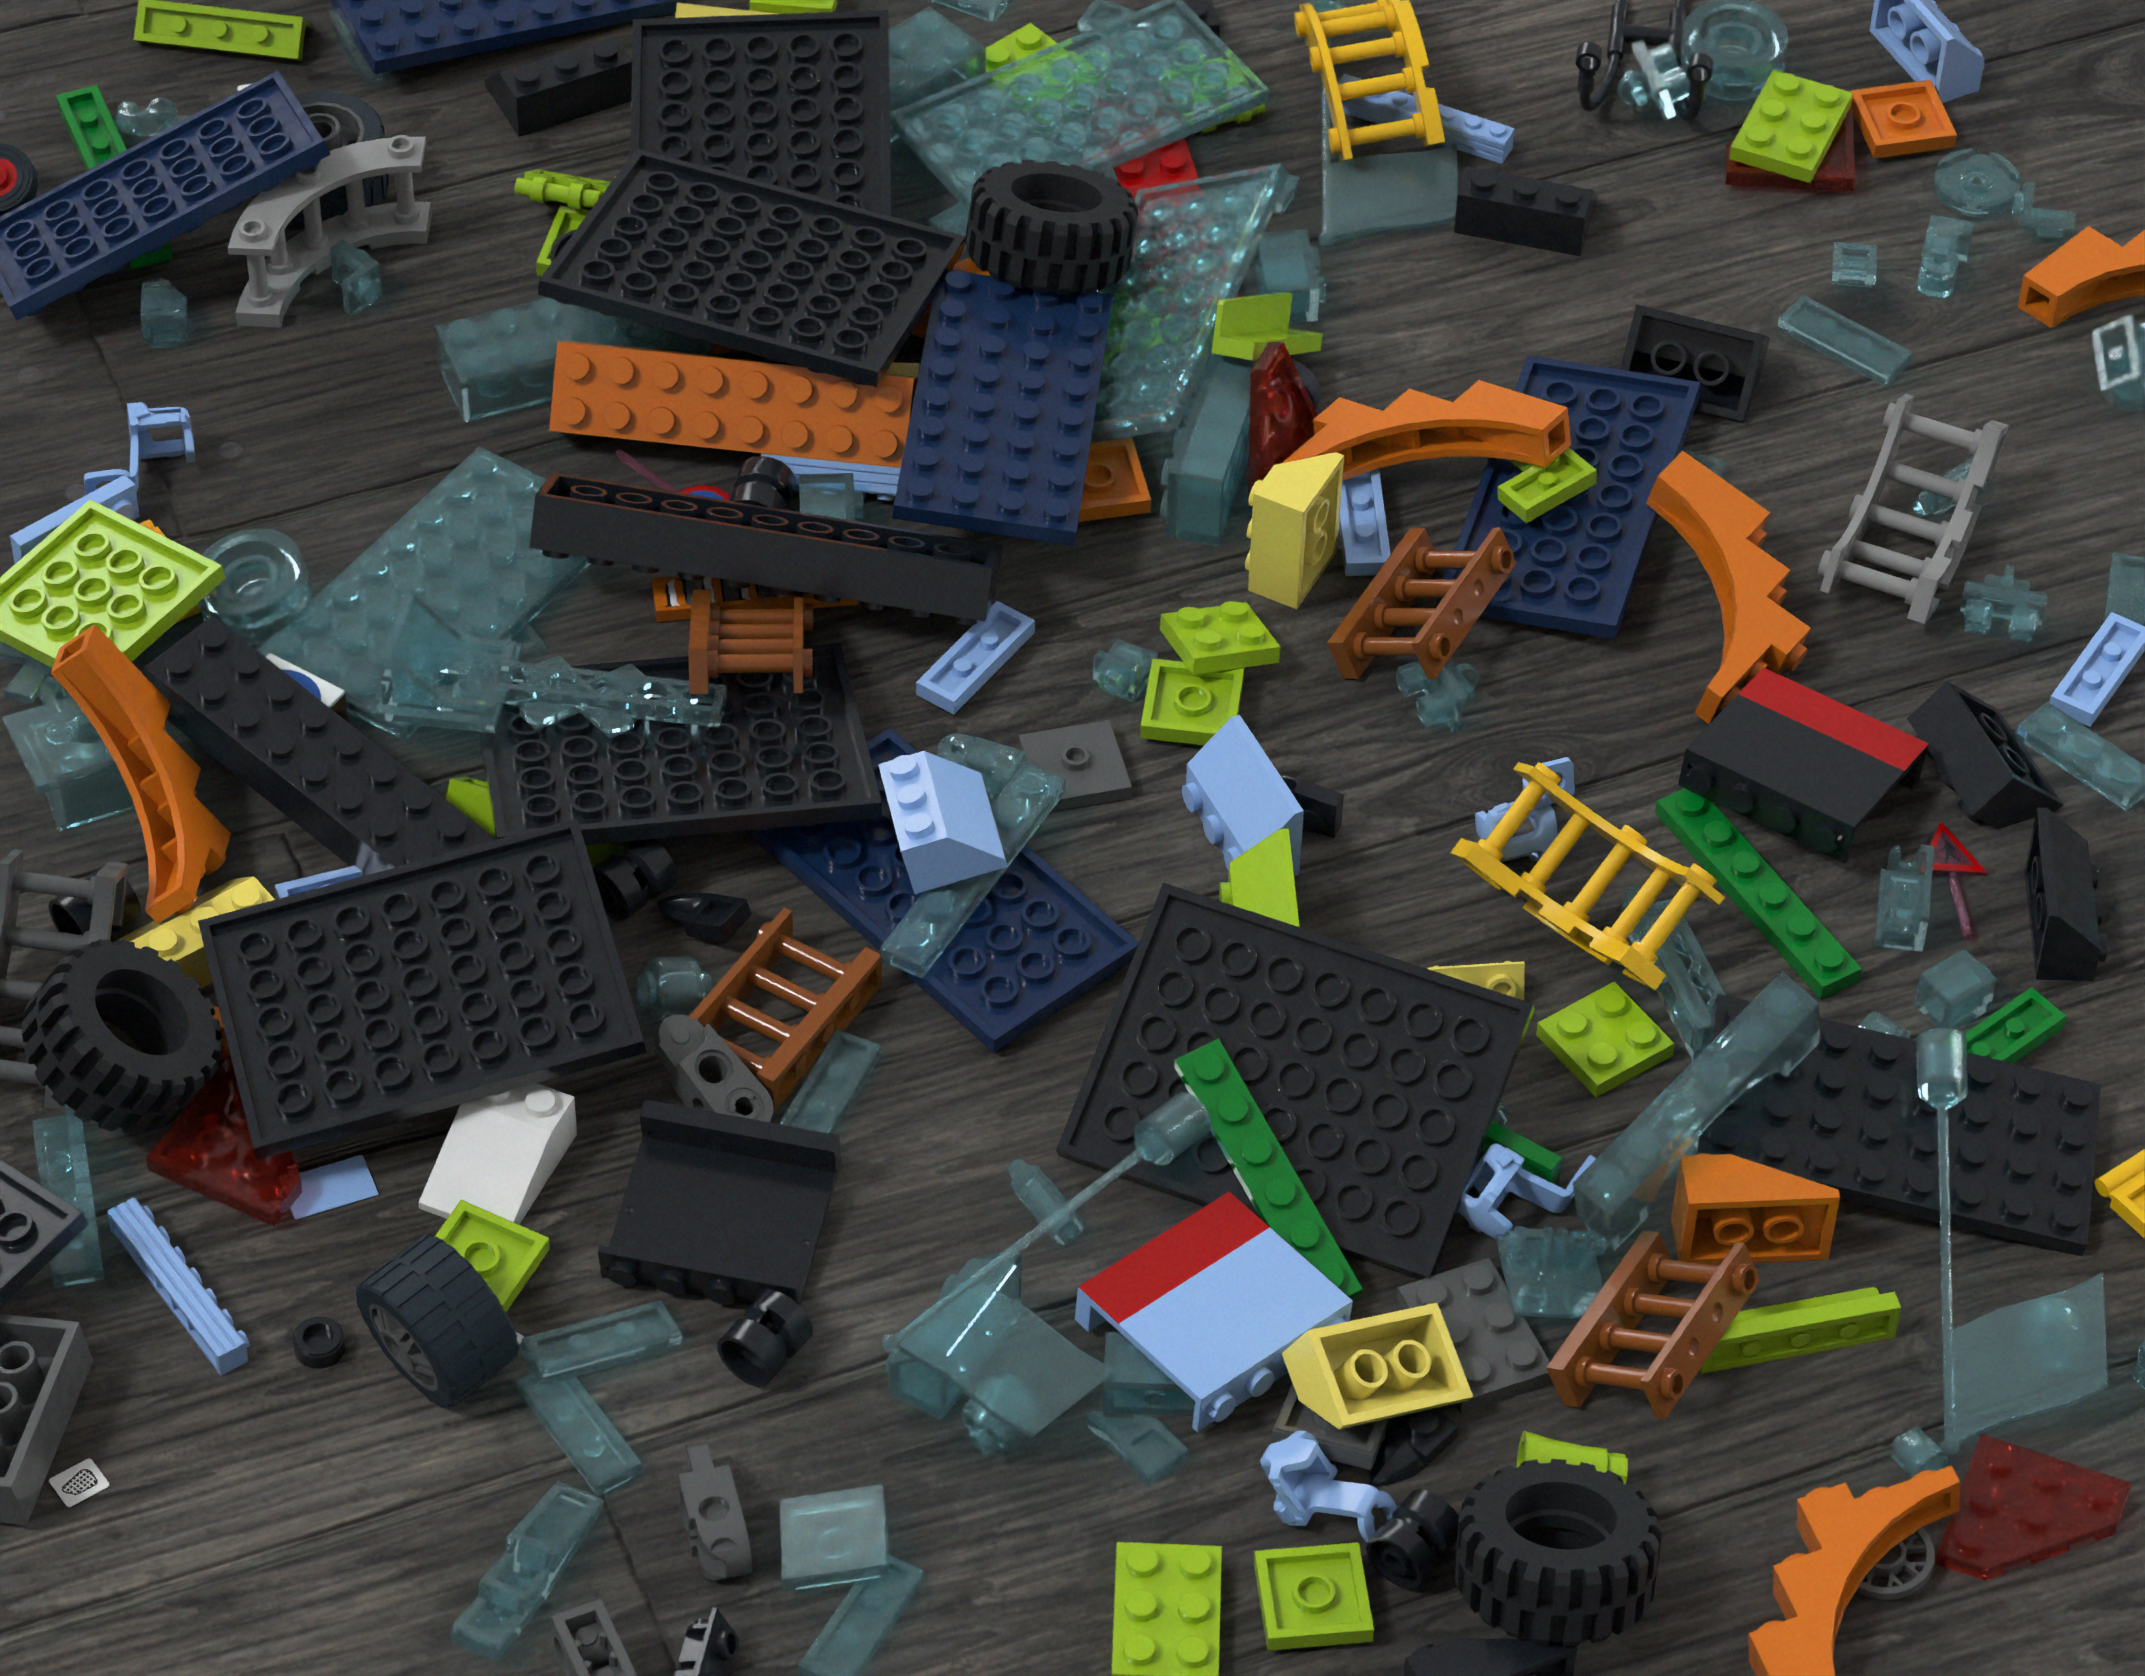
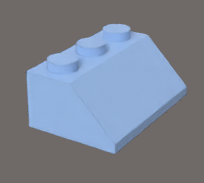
M1874 0L1870 32L1915 82L1931 80L1942 103L1979 91L1985 59L1982 53L1977 48H1974L1962 35L1957 25L1951 23L1940 11L1934 0Z
M1240 715L1231 717L1187 763L1186 785L1182 786L1184 802L1190 812L1196 811L1200 817L1209 842L1217 844L1224 854V861L1228 871L1229 862L1278 829H1289L1294 876H1297L1300 872L1304 810Z
M926 751L899 756L891 761L878 764L900 850L915 894L1008 867L980 772Z

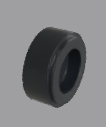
M313 1317L303 1321L293 1333L294 1354L301 1364L315 1369L326 1368L337 1363L345 1352V1339L342 1327L336 1321L327 1317Z

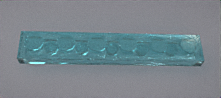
M1027 762L1022 764L991 804L1007 866L1012 863L1066 792V779ZM1008 867L923 892L880 947L882 961L922 979Z

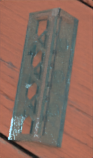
M1642 884L1624 889L1621 914L1641 889ZM1672 899L1655 902L1629 935L1632 944L1634 941L1640 943ZM1683 917L1655 954L1658 960L1654 965L1667 975L1656 991L1694 1061L1707 1057L1713 1005L1718 994H1726L1688 922ZM1678 953L1690 957L1692 963L1688 970ZM1697 988L1708 992L1710 995L1706 1005Z
M64 1104L66 1115L32 1120L40 1185L80 1210L89 1224L50 1261L54 1288L105 1280L83 1120L74 1116L75 1111L66 1104Z

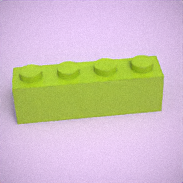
M1278 829L1229 862L1228 882H1220L1219 886L1221 902L1300 927L1289 829Z

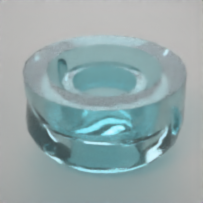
M1714 0L1694 9L1687 16L1683 25L1680 62L1684 75L1687 77V64L1692 55L1696 53L1707 54L1713 60L1712 78L1707 82L1705 94L1723 100L1736 101L1759 96L1772 70L1784 72L1786 69L1783 57L1787 50L1788 31L1785 23L1776 13L1758 3L1747 0Z
M263 528L242 530L215 542L202 554L221 564L226 578L197 604L204 621L214 616L244 641L252 645L265 643L286 634L298 624L307 612L313 593L310 572L299 547L286 534L273 529Z

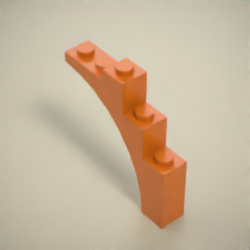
M2087 226L2023 275L2018 308L2052 329L2071 316L2097 305L2131 297L2145 296V230L2122 247L2095 229Z
M1481 380L1473 384L1454 402L1408 389L1383 411L1339 397L1313 419L1314 436L1282 463L1337 452L1344 455L1342 482L1375 469L1409 461L1441 457L1499 458L1516 460L1546 468L1571 446L1568 407Z
M1682 450L1658 475L1646 504L1668 521L1695 551L1711 578L1721 607L1724 630L1721 666L1707 686L1694 713L1710 724L1763 667L1779 675L1786 668L1794 671L1808 651L1803 644L1811 628L1779 606L1788 593L1783 588V585L1791 570L1760 549L1768 535L1763 528L1770 512Z
M94 624L59 648L51 674L76 701L100 735L117 764L132 797L142 827L148 856L149 890L145 911L158 924L172 914L177 916L187 912L195 904L198 898L196 892L200 879L204 874L210 875L214 873L225 862L227 857L225 852L231 833L195 797L197 792L195 786L201 768L165 731L167 727L165 721L171 703Z
M1952 1465L1936 1471H1922L1910 1480L1887 1488L1876 1487L1870 1489L1855 1499L1846 1482L1830 1488H1816L1806 1496L1797 1499V1529L1810 1553L1793 1554L1785 1558L1781 1563L1773 1565V1595L1786 1620L1767 1622L1756 1631L1748 1633L1749 1663L1756 1676H1835L1833 1663L1835 1639L1846 1606L1864 1577L1893 1547L1923 1526L1959 1511L1960 1480Z

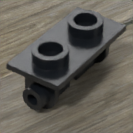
M717 1607L712 1608L709 1620L696 1619L694 1624L687 1628L678 1662L682 1668L694 1667V1669L676 1671L674 1676H729L732 1662L738 1655L739 1638Z

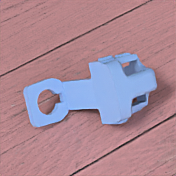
M143 402L127 403L131 445L130 470L111 469L86 473L84 475L85 495L97 490L95 487L99 483L114 481L123 475H126L135 484L137 492L139 489L141 459L166 456L176 457L185 454L187 463L195 462L194 438L188 411L182 407L148 408ZM182 426L183 439L154 441L148 433V429Z
M1565 757L1542 763L1553 772L1562 774V782L1559 786L1572 796L1575 792L1574 766L1572 761ZM1523 778L1522 781L1524 790V788L1527 786L1529 782ZM1546 795L1542 796L1528 815L1534 830L1512 837L1501 851L1504 856L1500 862L1521 857H1529L1534 862L1539 861L1558 835L1555 812L1550 805L1555 803ZM1505 802L1497 805L1492 810H1489L1487 814L1484 811L1475 813L1476 832L1480 839H1487L1514 802Z
M1492 1144L1477 1163L1462 1195L1458 1212L1468 1221L1469 1227L1477 1233L1483 1232L1498 1241L1504 1242L1513 1224L1498 1212L1497 1209L1509 1192L1550 1212L1561 1213L1567 1208L1586 1181L1596 1158L1592 1155L1588 1156L1565 1190L1523 1170L1522 1164L1525 1159L1517 1153L1499 1144ZM1472 1186L1480 1195L1479 1198H1473L1467 1194Z
M1296 1431L1288 1438L1270 1444L1260 1459L1261 1467L1277 1493L1274 1511L1280 1520L1288 1525L1306 1526L1315 1512L1358 1518L1357 1523L1360 1534L1367 1543L1376 1532L1374 1529V1516L1371 1513L1372 1508L1381 1507L1385 1511L1387 1520L1392 1519V1513L1397 1508L1392 1497L1385 1491H1378L1375 1487L1367 1484L1333 1480L1338 1472L1337 1468L1329 1462L1320 1449L1318 1441L1307 1431Z

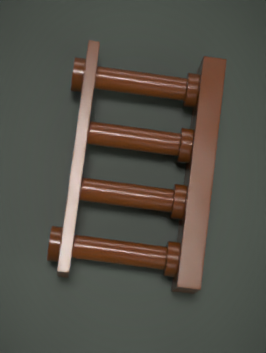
M1410 528L1327 642L1343 679H1359L1375 656H1417L1427 680H1435L1517 564L1502 529L1493 528L1477 551H1436L1425 528ZM1437 569H1463L1457 579H1430ZM1416 598H1443L1436 608H1410ZM1395 627H1422L1416 637H1389Z
M711 589L693 590L688 647L689 694H708L709 678H718V673L793 672L794 693H803V677H813L812 649H804V631H813V604H804V592L796 591L794 594L793 609H721L720 605L711 604Z
M784 907L772 922L767 921L762 925L752 945L690 1015L685 1016L693 1020L697 1019L704 1028L707 1024H710L715 1031L729 1017L782 1044L772 1056L762 1058L722 1038L768 1091L773 1101V1113H775L882 987V955L865 947L853 962L848 961L844 964L793 939L792 911ZM784 955L836 982L826 993L821 992L817 995L769 970ZM757 986L809 1013L799 1025L793 1024L789 1026L742 1001Z
M1643 1230L1546 1367L1562 1405L1580 1408L1596 1384L1645 1391L1656 1419L1665 1420L1760 1282L1757 1269L1753 1264L1746 1244L1744 1242H1735L1720 1266L1671 1259L1660 1232ZM1669 1280L1706 1285L1696 1300L1658 1295ZM1645 1314L1682 1319L1672 1335L1634 1330ZM1621 1349L1658 1354L1648 1370L1610 1365Z

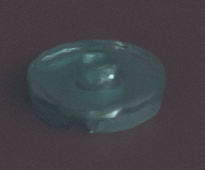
M1964 149L1952 152L1940 160L1933 179L1934 193L1940 202L1951 210L1967 216L1988 217L2003 213L2013 206L2019 193V173L2014 165L2001 155L1989 151L1988 156L1977 154L1978 149Z

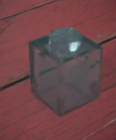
M1962 949L1920 974L1914 1006L1945 1035H1949L1990 1010L1997 978L1993 976L1990 969L1984 963L1978 962L1970 953Z

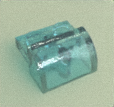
M2130 314L2091 331L2099 386L2104 398L2113 406L2126 411L2145 412V322L2138 324L2133 315Z

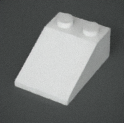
M535 1083L460 1104L419 1200V1209L447 1219L462 1199L516 1224H520L577 1136L575 1097Z

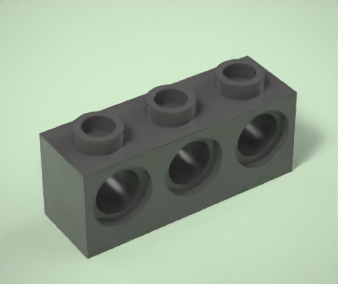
M602 1599L551 1616L554 1654L564 1676H637Z

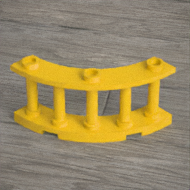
M1376 0L1375 3L1316 13L1310 3L1299 4L1300 12L1294 13L1296 33L1298 37L1305 36L1306 46L1310 47L1309 57L1313 73L1320 72L1334 127L1328 129L1329 145L1332 154L1339 153L1340 162L1353 159L1351 146L1413 135L1415 139L1422 138L1423 147L1440 145L1445 142L1435 88L1425 86L1422 71L1425 68H1429V62L1421 32L1409 0ZM1381 28H1386L1387 32H1392V37L1334 48H1328L1326 38ZM1395 54L1396 58L1403 57L1406 68H1402V73L1342 84L1337 83L1333 67L1336 64ZM1405 90L1406 94L1413 93L1417 113L1411 114L1410 119L1347 130L1342 101Z
M1518 762L1513 770L1529 782L1486 840L1481 838L1478 843L1461 838L1450 854L1498 891L1503 889L1514 898L1519 894L1528 900L1522 909L1607 966L1612 961L1624 966L1625 969L1622 973L1626 977L1645 987L1656 990L1667 975L1654 965L1658 960L1655 954L1698 897L1718 905L1721 904L1725 897L1712 887L1716 879L1694 863L1688 868L1645 846L1648 841L1628 825H1624L1621 830L1558 786L1557 784L1561 778L1542 763L1538 762L1534 767ZM1546 795L1570 813L1572 817L1530 873L1524 871L1520 877L1500 862L1504 856L1501 851L1542 796ZM1587 827H1589L1615 846L1573 902L1567 901L1562 907L1544 894L1547 890L1545 883ZM1633 857L1653 870V873L1611 928L1606 926L1603 931H1600L1587 923L1590 919L1587 914L1628 859ZM1671 881L1680 886V890L1640 943L1634 941L1630 946L1626 939Z

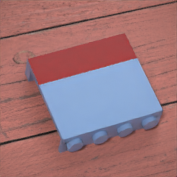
M1227 1192L1078 1286L1075 1320L1087 1332L1106 1320L1195 1401L1192 1428L1199 1432L1214 1421H1223L1233 1412L1235 1407L1252 1396H1261L1271 1387L1273 1382L1289 1373L1281 1353L1307 1330L1350 1321L1353 1301L1231 1192Z

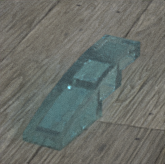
M557 1481L507 1536L506 1552L480 1580L478 1597L451 1626L450 1643L497 1662L522 1632L560 1579L600 1514L604 1499Z

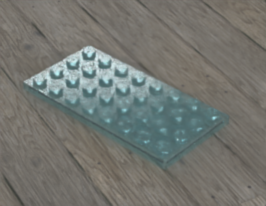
M1162 0L890 112V126L969 212L974 183L983 173L994 166L1000 168L1003 163L1012 161L1016 164L1021 163L1023 160H1035V162H1045L1048 160L1058 161V164L1079 165L1082 166V169L1088 171L1095 170L1101 173L1269 102V88L1182 0Z
M1281 163L1138 190L1134 200L1138 206L1139 213L1130 269L1116 285L1112 284L1108 289L1102 291L1098 289L1093 290L1113 294L1091 443L1161 431L1166 432L1178 428L1212 351L1218 301L1220 299L1236 297L1289 178L1288 172Z
M479 446L258 648L257 651L265 657L271 653L345 690L347 712L405 741L457 692L456 689L488 658L490 660L591 563L587 562V557L569 554L568 558L556 559L542 555V550L529 548L535 494L547 479Z

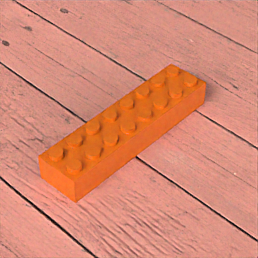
M568 340L557 341L549 431L901 468L918 377L885 374L879 385L874 387L855 384L851 380L826 373H815L808 368L789 363Z

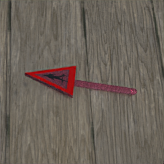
M1940 821L1918 872L1948 875L1962 934L1966 940H1969L1973 934L1957 874L1987 876L1988 872Z

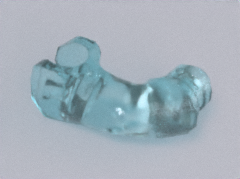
M164 97L154 99L142 111H139L136 103L125 101L119 104L114 122L120 130L127 134L152 136L177 124V108Z

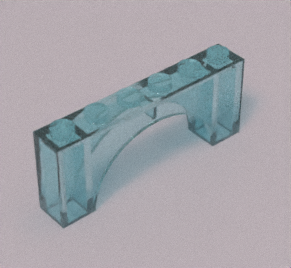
M1781 971L1573 1182L1577 1219L1609 1248L1615 1251L1649 1217L1651 1204L1661 1185L1681 1157L1705 1129L1730 1104L1758 1081L1779 1071L1786 1077L1820 1043V1003Z

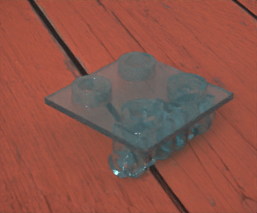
M1515 1226L1513 1231L1507 1230L1504 1235L1496 1234L1495 1236L1514 1316L1581 1319L1603 1288L1596 1255L1602 1256L1604 1254L1606 1241L1605 1237L1597 1235L1595 1230H1587L1586 1232L1572 1231L1569 1236L1566 1228H1559L1556 1234H1554L1553 1229L1549 1227L1544 1229H1527L1523 1226Z

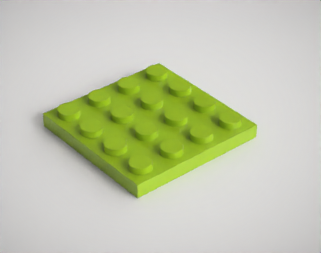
M90 499L0 577V641L52 668L59 648L95 624L132 662L225 580V574L221 564Z

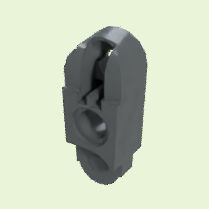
M685 1015L669 1016L660 1024L654 1037V1052L671 1074L668 1079L669 1083L688 1108L764 1122L771 1121L774 1110L773 1101L768 1091L710 1024H707L704 1028L697 1019L693 1020ZM699 1071L711 1072L716 1077L718 1083L705 1081ZM735 1106L739 1109V1111L742 1114L736 1112Z
M707 1442L686 1445L685 1456L688 1472L678 1474L679 1494H677L692 1557H698L701 1572L709 1580L716 1581L752 1574L753 1565L747 1528L730 1465L714 1467Z

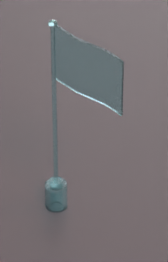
M1305 0V3H1310L1316 13L1347 8V0ZM1326 38L1328 48H1330V38ZM1322 81V234L1318 237L1320 245L1330 247L1337 239L1369 232L1428 228L1455 221L1458 194L1457 143L1429 151L1371 155L1331 164V149L1328 139V129L1331 128V114Z
M1935 1028L1920 1033L1916 1038L1917 1095L1923 1101L1928 1102L1930 1106L1938 1108L1945 1441L1940 1443V1449L1947 1455H1953L1959 1451L1960 1443L2004 1423L2071 1406L2096 1395L2108 1387L2104 1273L2102 1271L2090 1280L2068 1290L1999 1308L1953 1329L1948 1108L1955 1106L1958 1101L1964 1099L1968 1094L1966 1036L1960 1031L1949 1028Z
M1179 1092L1145 1117L1134 1128L1136 1151L894 1336L891 1334L885 1335L882 1340L884 1350L891 1354L899 1351L945 1377L994 1418L1028 1436L1034 1437L1111 1376L1117 1369L1081 1351L1030 1309L982 1281L1140 1159L1144 1158L1157 1165H1167L1210 1131L1211 1120L1202 1102L1190 1093Z

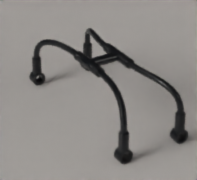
M1626 0L1615 1L1612 7L1607 48L1609 63L1603 81L1591 100L1590 94L1594 91L1595 74L1601 66L1602 49L1593 42L1582 43L1577 49L1575 61L1579 69L1577 90L1580 93V104L1583 110L1592 112L1604 101L1615 79L1619 61L1623 58L1625 41L1667 45L1665 63L1668 66L1669 87L1675 109L1686 122H1692L1697 118L1700 106L1705 101L1707 82L1712 78L1713 60L1710 56L1703 53H1696L1689 58L1687 77L1690 80L1688 92L1690 107L1688 110L1682 97L1678 67L1682 63L1687 16L1684 10L1686 0L1675 1L1674 9L1670 12L1669 28L1627 24L1629 9Z

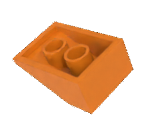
M1732 1154L1680 1156L1671 1216L1678 1261L1720 1265L1735 1242H1744L1753 1263L1829 1260L1840 1200L1839 1189Z

